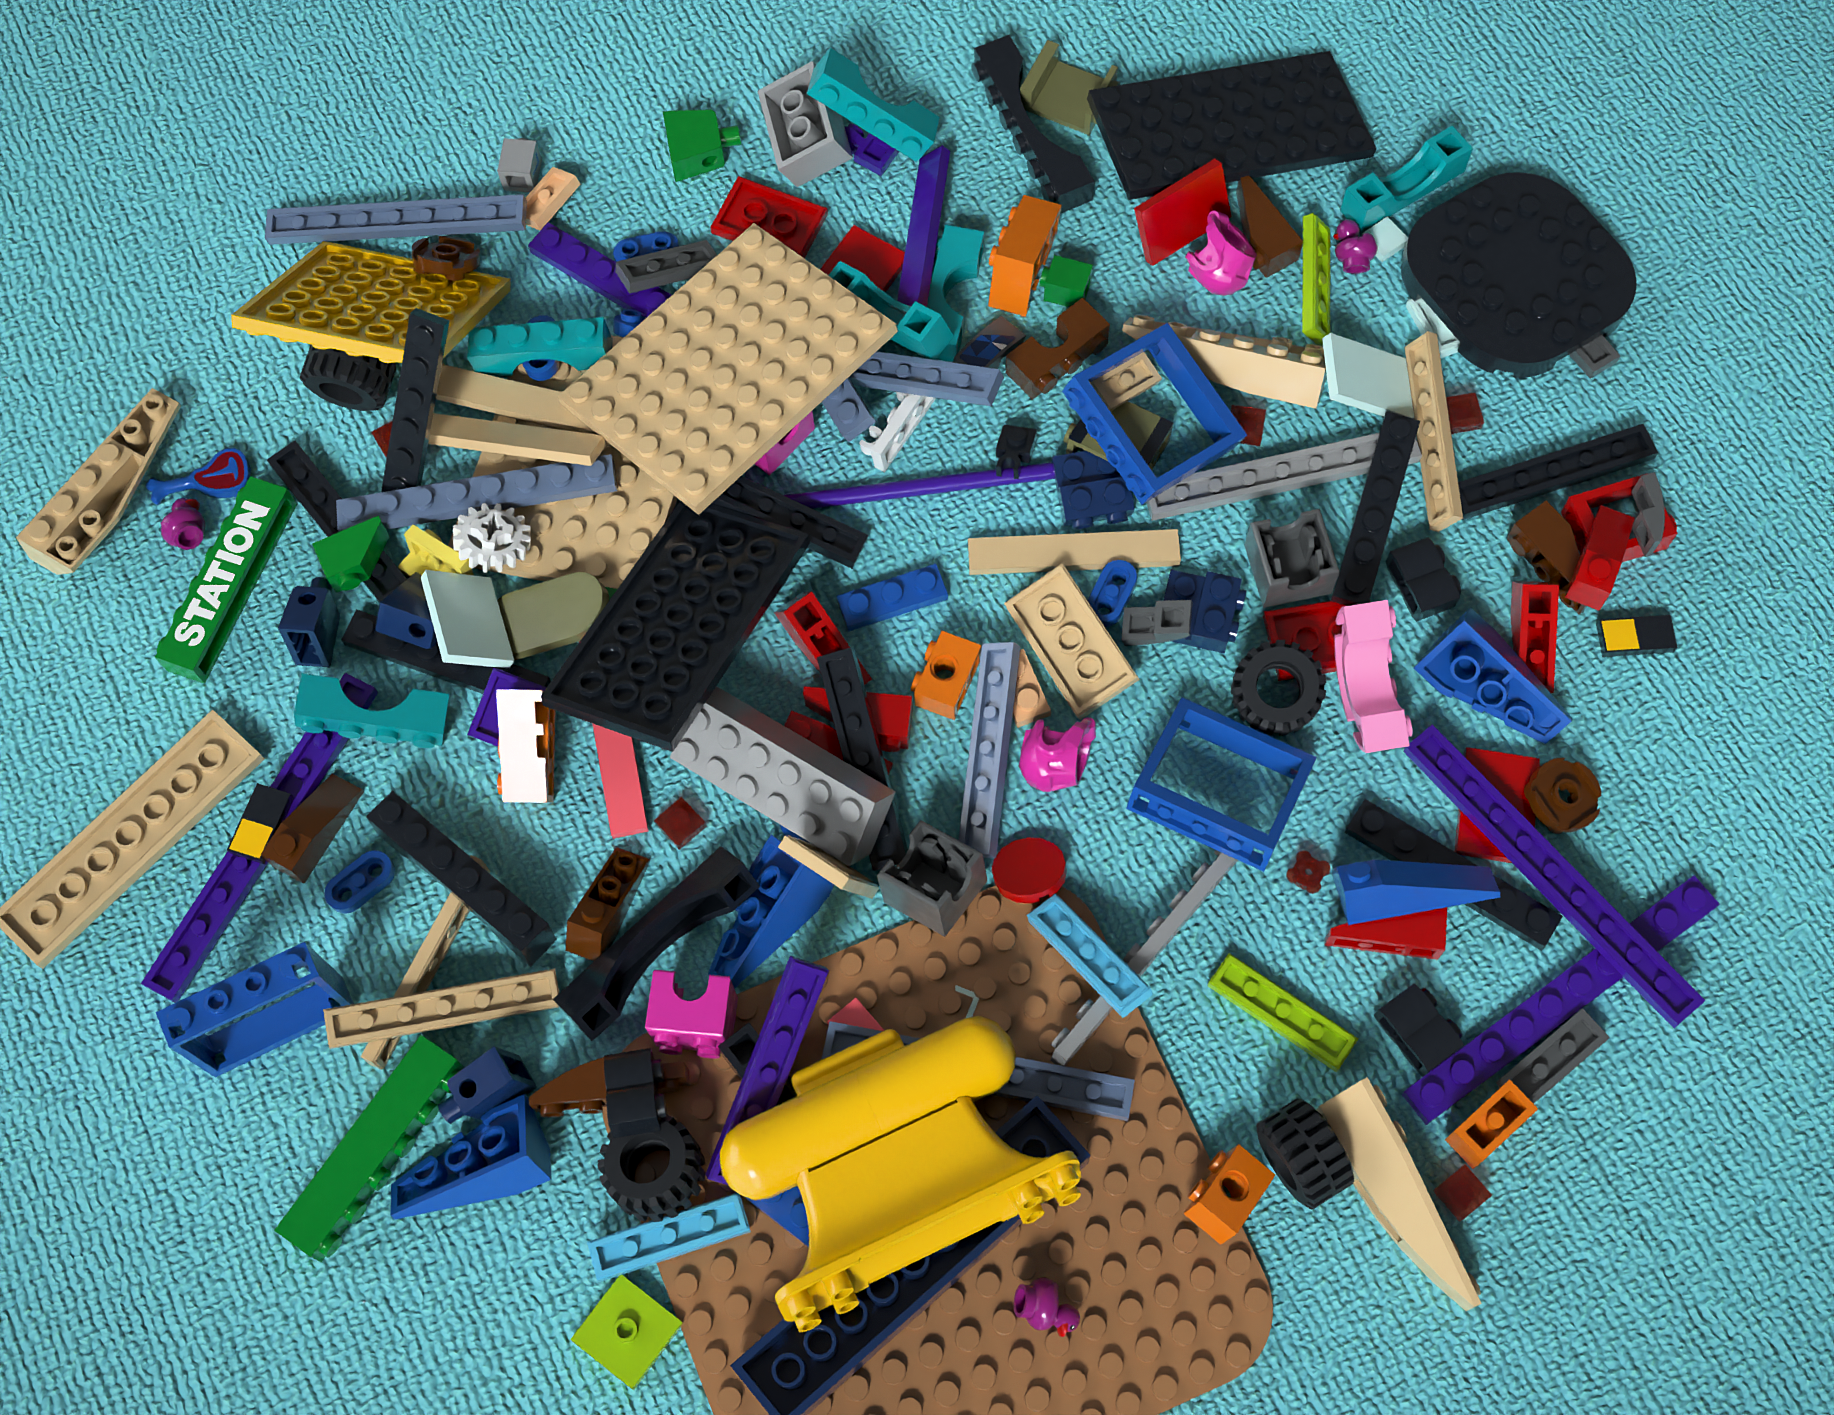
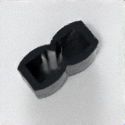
M1429 537L1389 552L1385 561L1394 583L1401 591L1403 600L1416 622L1456 606L1460 599L1461 586L1456 576L1450 575L1444 567L1445 555L1439 545H1435Z
M1414 983L1381 1007L1374 1014V1017L1385 1033L1399 1047L1409 1063L1423 1077L1457 1052L1464 1044L1460 1039L1462 1038V1032L1455 1022L1449 1018L1445 1020L1435 1008L1438 1005L1437 1001L1430 991L1426 988L1420 989Z
M651 1048L604 1055L607 1118L613 1138L661 1131V1118L667 1117L664 1093L658 1094V1083L664 1082L662 1060L654 1059Z

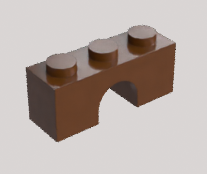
M1081 298L1057 317L1056 335L1064 344L1059 347L1048 348L1039 344L1031 336L1006 355L1005 373L1032 400L1040 393L1046 394L1054 388L1061 377L1067 373L1072 374L1077 371L1087 357L1091 354H1099L1107 346L1110 324L1084 298Z

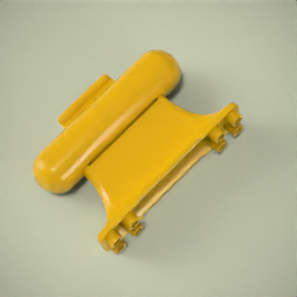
M982 1016L964 1018L906 1046L897 1031L893 1029L884 1030L798 1070L791 1079L797 1097L737 1124L725 1135L720 1150L719 1162L722 1176L731 1189L755 1201L772 1198L798 1186L802 1195L809 1227L807 1260L799 1275L775 1293V1301L783 1318L787 1322L795 1321L799 1332L809 1331L821 1323L822 1320L818 1311L831 1305L834 1306L837 1314L851 1311L859 1304L855 1293L868 1288L870 1283L999 1221L1004 1222L1017 1215L1020 1216L1023 1224H1029L1044 1215L1042 1203L1055 1197L1060 1206H1067L1080 1198L1081 1193L1077 1187L1081 1179L1080 1162L1074 1152L1064 1151L1044 1158L1022 1154L1004 1142L989 1127L973 1103L998 1091L1009 1081L1015 1068L1016 1052L1012 1040L997 1022Z

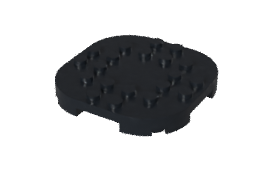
M1520 172L1504 173L1485 179L1425 213L1415 223L1403 250L1402 265L1400 267L1402 280L1409 295L1414 301L1422 298L1459 340L1460 345L1457 351L1465 359L1478 368L1492 374L1495 369L1513 373V378L1532 377L1546 373L1553 369L1557 361L1599 336L1603 335L1605 338L1609 336L1620 325L1633 303L1637 284L1633 264L1625 250L1569 190L1548 178Z

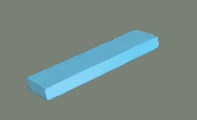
M1056 893L1026 915L1029 923L1122 1018L1153 995L1151 988Z
M734 1193L679 1211V1215L673 1218L667 1215L663 1217V1221L654 1222L652 1220L588 1241L587 1245L597 1281L602 1282L751 1232L741 1195Z

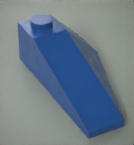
M1471 607L1441 635L1414 666V669L1439 693L1449 698L1453 696L1472 705V709L1480 713L1484 711L1505 722V725L1544 744L1548 743L1573 720L1499 633Z
M770 835L749 869V872L760 887L735 909L738 911V915L733 928L724 932L708 975L729 976L734 989L818 912L835 886L778 848L781 840L773 835Z
M1369 860L1336 866L1332 869V876L1348 925L1500 898V891L1490 867Z
M523 1094L490 1109L480 1117L483 1123L467 1135H464L462 1132L458 1133L451 1139L453 1143L451 1147L436 1158L428 1156L391 1184L390 1216L394 1219H400L518 1195L552 1180L550 1147L536 1114L529 1105V1098Z

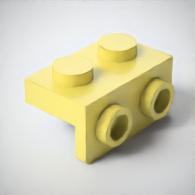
M412 524L405 532L404 536L410 553L398 565L399 570L404 575L410 577L415 572L422 575L425 570L474 575L472 568L469 567V558L461 561L459 559V551L444 544L441 538L429 529L423 531Z

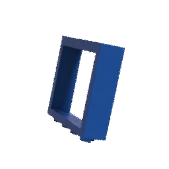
M1168 323L1074 375L1062 390L1070 402L1069 406L1080 416L1086 425L1089 435L1096 439L1105 452L1108 462L1117 469L1126 482L1128 490L1134 493L1141 505L1230 452L1247 436ZM1146 350L1150 351L1214 442L1211 446L1158 478L1090 384V382Z
M1181 697L1133 787L1126 809L1264 872L1317 757ZM1179 728L1294 779L1269 834L1151 782ZM1140 797L1150 800L1149 803L1140 799ZM1256 848L1264 852V854H1260L1254 851L1253 849Z
M302 942L155 1013L168 1047L216 1078L324 1026L323 1009L333 1008L331 999H334L341 1006L354 1003L343 977L306 942ZM305 967L311 974L299 979L296 971ZM313 981L316 983L209 1036L205 1034ZM223 1052L226 1061L217 1065L214 1059L216 1058L215 1055Z

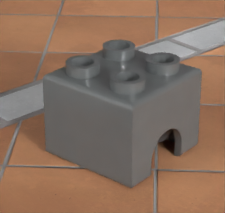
M1320 509L1301 512L1296 521L1281 527H1271L1270 519L1250 523L1244 546L1263 608L1332 594L1340 571Z
M920 820L909 834L910 845L903 860L897 866H894V862L889 859L877 874L884 903L945 937L987 882L983 854Z

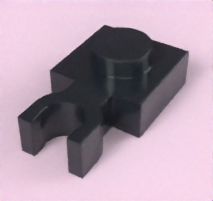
M1003 425L996 446V458H999L996 465V476L1001 477L1004 469L1013 468L1014 479H1019L1021 462L1030 463L1037 442V429Z

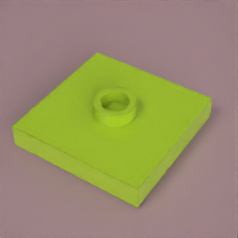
M620 1275L570 1340L627 1386L635 1390L680 1330L683 1322L626 1277Z

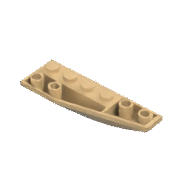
M1134 315V318L1129 317L1123 324L1122 331L1138 340L1166 323L1154 321V318L1150 316ZM1168 322L1207 379L1249 394L1317 408L1327 378L1323 346L1306 344V347L1292 345V340L1283 337H1273L1272 340L1210 329L1188 327L1178 322Z
M154 388L142 398L16 537L31 560L57 575L75 572L120 521L181 407L179 402Z
M1367 1077L1321 1104L1317 1111L1332 1128L1345 1149L1353 1170V1185L1377 1221L1399 1248L1436 1286L1465 1311H1468L1482 1304L1478 1297L1481 1295L1480 1288L1474 1277L1469 1272H1466L1460 1259L1459 1250L1449 1236L1404 1144L1407 1142V1137L1403 1128L1396 1120L1392 1122L1384 1108L1387 1106V1101L1383 1092L1377 1085L1372 1086Z

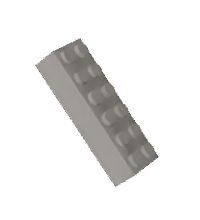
M717 686L670 756L671 759L848 866L871 854L896 793L884 784Z

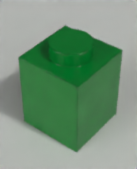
M1054 255L1050 267H1044L1040 279V286L1044 287V301L1071 307L1081 298L1086 300L1092 281L1093 265Z

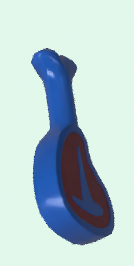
M227 448L215 454L206 466L195 469L188 476L167 481H160L153 477L146 482L145 486L147 490L152 492L151 501L156 505H159L169 494L189 489H196L214 498H233L237 496L238 491L242 487H245L249 477H252V472L247 458L240 450Z

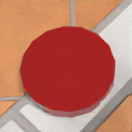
M1031 837L1015 840L1004 846L998 852L996 858H994L991 869L994 883L1005 898L1016 903L1030 904L1039 902L1040 897L1046 895L1051 897L1057 893L1065 883L1067 874L1063 852L1050 841Z

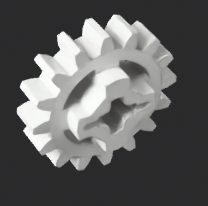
M483 503L481 511L478 512L470 507L468 508V517L459 515L458 525L453 526V548L459 551V559L462 561L469 558L470 568L480 564L482 565L483 572L486 573L490 566H495L498 573L502 572L503 565L505 564L515 568L516 559L524 561L526 559V551L530 550V525H525V517L523 515L514 517V508L512 507L506 512L501 511V504L498 503L494 509H489L486 503Z

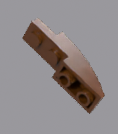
M604 1057L582 1064L548 1082L529 1097V1105L536 1113L540 1112L542 1117H560L564 1115V1110L579 1109L581 1114L602 1113L603 1107H606ZM685 1062L662 1063L664 1082L658 1083V1092H677L680 1090V1086L690 1085L689 1069Z

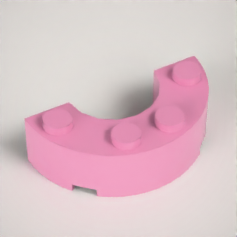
M1388 600L1342 607L1336 617V624H1342V634L1334 635L1335 662L1339 690L1347 722L1355 721L1359 731L1353 732L1355 742L1364 753L1408 747V737L1412 736V724L1410 717L1405 715L1404 709L1399 706L1396 700L1397 687L1394 678H1390L1388 664L1392 662L1389 640L1393 637L1392 628L1396 627L1395 611L1392 606L1388 605Z

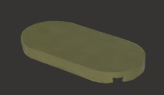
M575 572L522 588L500 597L497 602L514 660L581 641L609 602L608 591L604 585L589 573Z

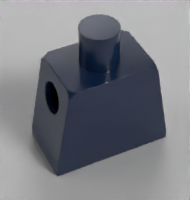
M415 572L380 602L375 631L425 649H431L438 642L421 581L422 575Z
M313 578L310 587H294L279 623V632L295 665L328 668L331 666L340 613L331 594L332 586L325 578Z
M494 1046L447 1081V1086L452 1096L438 1104V1108L443 1118L449 1124H452L464 1115L481 1120L480 1117L490 1109L523 1094L526 1095L536 1089L537 1086L519 1055Z

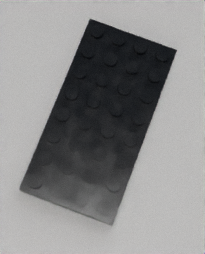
M1330 51L1089 90L1087 97L1128 200L1154 196L1213 159L1222 163L1225 183L1240 181V178L1245 176L1257 178L1371 158L1377 149Z
M680 501L541 695L543 706L673 752L810 545L809 534L712 503L698 515Z

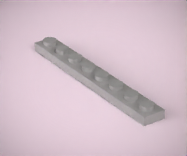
M1379 433L1194 473L1146 502L1151 520L1163 519L1368 474ZM1416 438L1408 465L1420 462L1422 457Z
M1215 850L1214 853L1218 858L1211 866L1205 862L1192 877L1196 884L1189 892L1182 889L1169 905L1173 909L1166 919L1159 916L1149 927L1146 934L1150 938L1142 947L1136 943L1130 949L1123 961L1139 977L1142 976L1237 863V859ZM1102 996L1095 1003L1088 999L1075 1015L1080 1020L1071 1031L1065 1027L1054 1039L1051 1045L1055 1050L1050 1059L1054 1064L1066 1066L1113 1010Z

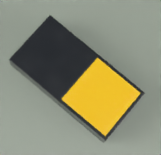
M1671 615L1600 619L1596 624L1602 657L1674 653L1678 648Z
M257 783L227 851L230 854L265 864L266 860L260 854L280 824L285 820L294 800L292 794Z

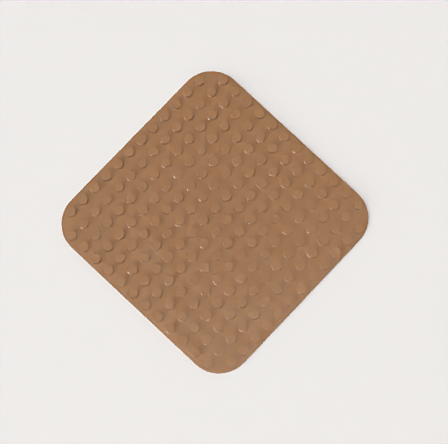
M995 885L977 894L945 937L916 920H912L812 962L826 967L829 972L789 1076L792 1079L793 1074L798 1070L822 1060L829 1027L827 1021L854 998L860 1001L884 1030L893 1029L899 1035L921 1039L966 1018L973 998L955 991L957 985L973 991L975 996L979 998L972 1017L982 1016L997 1022L1011 1038L1016 1057L1054 1064L1050 1060L1055 1050L1051 1045L1054 1039L1065 1027L1070 1031L1080 1021L1075 1015L1088 999L1095 1003L1101 995L1029 923L1026 915L1050 898L1049 895L1040 897L1039 902L1031 904L1016 903L1005 898ZM1061 886L1056 894L1107 944L1094 915L1087 905L1074 893ZM782 975L737 994L738 1002L733 1034L747 1023L751 1024L758 1035L760 1034ZM1138 1007L1124 1018L1113 1009L1066 1065V1067L1134 1079L1128 1121L1047 1106L1091 1155L1089 1163L1080 1170L1081 1179L1077 1184L1081 1193L1080 1198L1067 1206H1060L1055 1197L1042 1204L1041 1206L1045 1213L1041 1218L1029 1224H1023L1022 1222L808 1415H1158L1236 1379L1256 1361L1266 1345L1272 1326L1273 1303L1269 1283L1243 1227L1235 1236L1220 1245L1183 1214L1192 1202L1187 1197L1192 1188L1199 1180L1204 1179L1206 1181L1211 1171L1207 1167L1211 1160ZM644 1033L626 1046L622 1052L651 1048L654 1059H661L662 1063L685 1062L689 1069L690 1085L680 1086V1090L677 1092L664 1093L667 1114L673 1116L678 1123L681 1122L696 1140L706 1163L701 1167L706 1172L741 1080L723 1058L722 1054L717 1059L700 1057L697 1055V1050L683 1049L681 1055L664 1054L659 1052V1047L655 1045L649 1033ZM988 1095L973 1103L989 1127L996 1132L1029 1102ZM603 1107V1120L609 1134L611 1130L608 1125L607 1107ZM658 1150L646 1155L636 1168L635 1183H649L658 1179L669 1165L670 1151ZM705 1175V1181H698L697 1183L702 1189L698 1197L692 1194L689 1198L692 1203L689 1208L737 1192L731 1189L729 1185L707 1179ZM742 1195L741 1199L751 1232L657 1263L675 1314L683 1322L681 1330L713 1415H769L730 1365L784 1319L775 1301V1293L799 1275L804 1268L808 1254L807 1246ZM681 1206L676 1210L679 1212L685 1210V1208ZM648 1216L646 1221H640L643 1224L652 1221V1219ZM1041 1277H1046L1056 1282L1059 1286V1305L1070 1304L1079 1311L1080 1323L1078 1327L1072 1332H1067L1064 1337H1060L1054 1325L1048 1330L1039 1331L1034 1329L1027 1322L1026 1318L1017 1317L1014 1312V1296L1020 1284L1030 1285L1032 1281Z

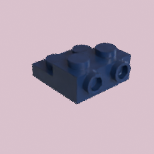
M1087 451L1052 456L1051 461L1064 527L1072 525L1074 530L1086 529L1094 526L1093 522L1107 520L1108 524H1116L1127 521L1128 516L1133 514L1135 507L1132 491L1128 490L1126 482L1120 473L1108 461Z
M1171 569L1163 601L1192 600L1193 602L1190 636L1171 642L1225 654L1228 641L1235 643L1239 622L1234 621L1233 616L1235 610L1242 611L1247 590L1240 589L1242 579L1207 571L1206 577Z

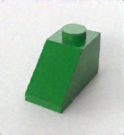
M378 515L312 543L327 580L334 591L338 593L342 590H352L358 587L361 582L370 578L390 536Z

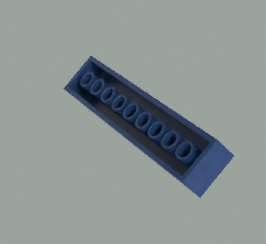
M1035 1096L995 1132L1013 1149L1028 1156L1044 1158L1060 1152L1072 1151L1080 1162V1170L1089 1163L1091 1155L1038 1096ZM1017 1215L1004 1222L999 1221L870 1283L868 1288L855 1293L859 1304L851 1311L837 1314L833 1305L818 1311L822 1321L817 1327L809 1331L799 1332L795 1321L787 1322L785 1319H782L730 1366L769 1415H808L1022 1223L1020 1216Z

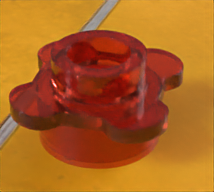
M1300 851L1296 855L1297 862L1294 867L1288 869L1286 873L1287 880L1300 889L1315 894L1321 889L1320 882L1323 877L1330 873V865L1327 861H1318L1313 858L1308 851ZM1310 869L1312 871V874L1307 875L1305 873V870Z

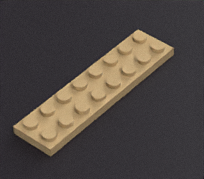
M214 710L210 711L0 907V929L37 966L44 969L265 758Z

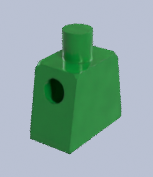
M713 110L663 111L675 182L722 168L725 165L722 148L741 145L738 125L718 128L716 112Z

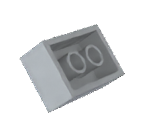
M813 61L758 90L777 168L796 187L853 158L841 115L807 94L812 72L816 66Z

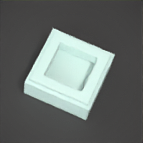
M1388 217L1364 232L1372 234L1375 238L1378 248L1375 256L1381 262H1384L1404 248L1408 237Z

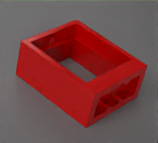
M1642 475L1569 496L1561 514L1571 525L1580 555L1595 519L1590 508L1633 496L1631 491ZM1665 507L1663 537L1653 553L1667 549L1678 534L1675 519L1671 514L1667 513ZM1636 537L1628 540L1622 562L1644 556Z

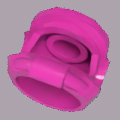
M1211 211L1208 214V226H1206L1208 244L1203 250H1196V252L1188 251L1185 255L1190 265L1188 271L1210 293L1222 296L1232 295L1242 289L1248 282L1257 255L1244 234L1229 221L1228 215Z
M1087 717L1081 722L1077 721L1065 732L1052 731L1049 726H1044V720L1037 719L1034 727L1025 731L1019 761L1020 771L1027 783L1043 792H1051L1079 785L1090 755L1092 740L1096 738L1094 719Z

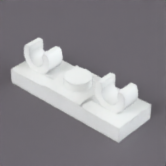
M896 392L901 404L891 410L884 431L882 432L876 426H870V436L877 440L873 443H868L864 440L859 442L861 451L866 455H872L875 468L883 472L888 469L936 398Z

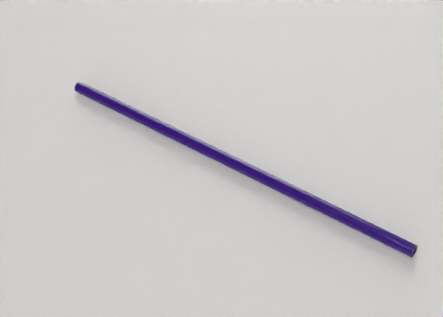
M1052 462L1021 466L1019 479H1014L1013 468L1004 469L1001 477L996 476V469L786 494L784 496L811 509L1052 480L1055 477Z

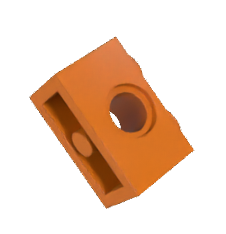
M941 630L937 642L931 640L924 657V660L928 662L924 671H917L910 690L914 692L915 706L955 721L980 664L982 645ZM941 670H949L953 673V676L942 679L936 674Z
M1509 1079L1457 1127L1445 1141L1474 1169L1532 1116L1538 1108Z
M1239 1144L1227 1153L1220 1150L1207 1167L1211 1171L1206 1181L1201 1179L1192 1188L1187 1196L1192 1202L1183 1213L1220 1245L1239 1232L1275 1177L1271 1170ZM1222 1185L1229 1190L1231 1198L1224 1193Z

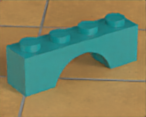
M831 47L814 67L807 90L809 96L915 162L935 142L940 119L938 115L914 100L906 105L899 106L880 99L865 84L860 74L859 66Z
M1452 125L1428 139L1419 152L1396 172L1378 178L1372 172L1347 187L1340 212L1346 219H1351L1359 225V234H1361L1384 218L1392 216L1464 173L1473 147Z
M945 225L942 237L937 238L935 251L937 259L935 265H933L927 307L942 315L954 335L937 358L939 360L953 362L954 357L960 351L964 334V319L962 315L948 305L945 298L949 291L958 283L978 277L984 253V231Z
M841 261L837 263L828 275L896 323L898 332L891 340L926 359L936 360L954 337L941 314L916 301L912 306L898 302L878 288L864 273Z
M604 317L474 327L468 333L467 358L475 372L496 377L512 376L514 369L518 365L536 359L561 361L573 366L578 371L588 370L613 348V338Z
M301 673L294 710L295 726L301 727L303 731L309 733H322L323 730L338 732L340 736L346 738H359L363 735L375 737L376 740L383 743H396L398 740L412 742L414 746L420 748H433L435 745H443L449 694L412 689L407 698L399 705L387 710L371 711L358 707L346 697L341 688L339 678Z

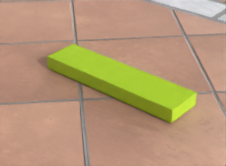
M1311 213L1303 216L1302 332L1316 345L1323 346L1322 338L1330 333V228L1317 215Z
M1228 953L1207 985L1335 1072L1340 1069L1359 1039L1230 953Z

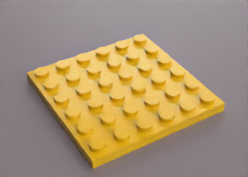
M323 241L231 315L232 328L245 330L248 334L255 336L269 335L279 337L284 342L298 341L312 344L317 349L332 348L341 350L351 356L365 355L375 357L384 363H402L409 316L415 308L450 320L444 358L510 292L511 279L471 271L465 273V279L448 280L442 274L416 273L411 258Z

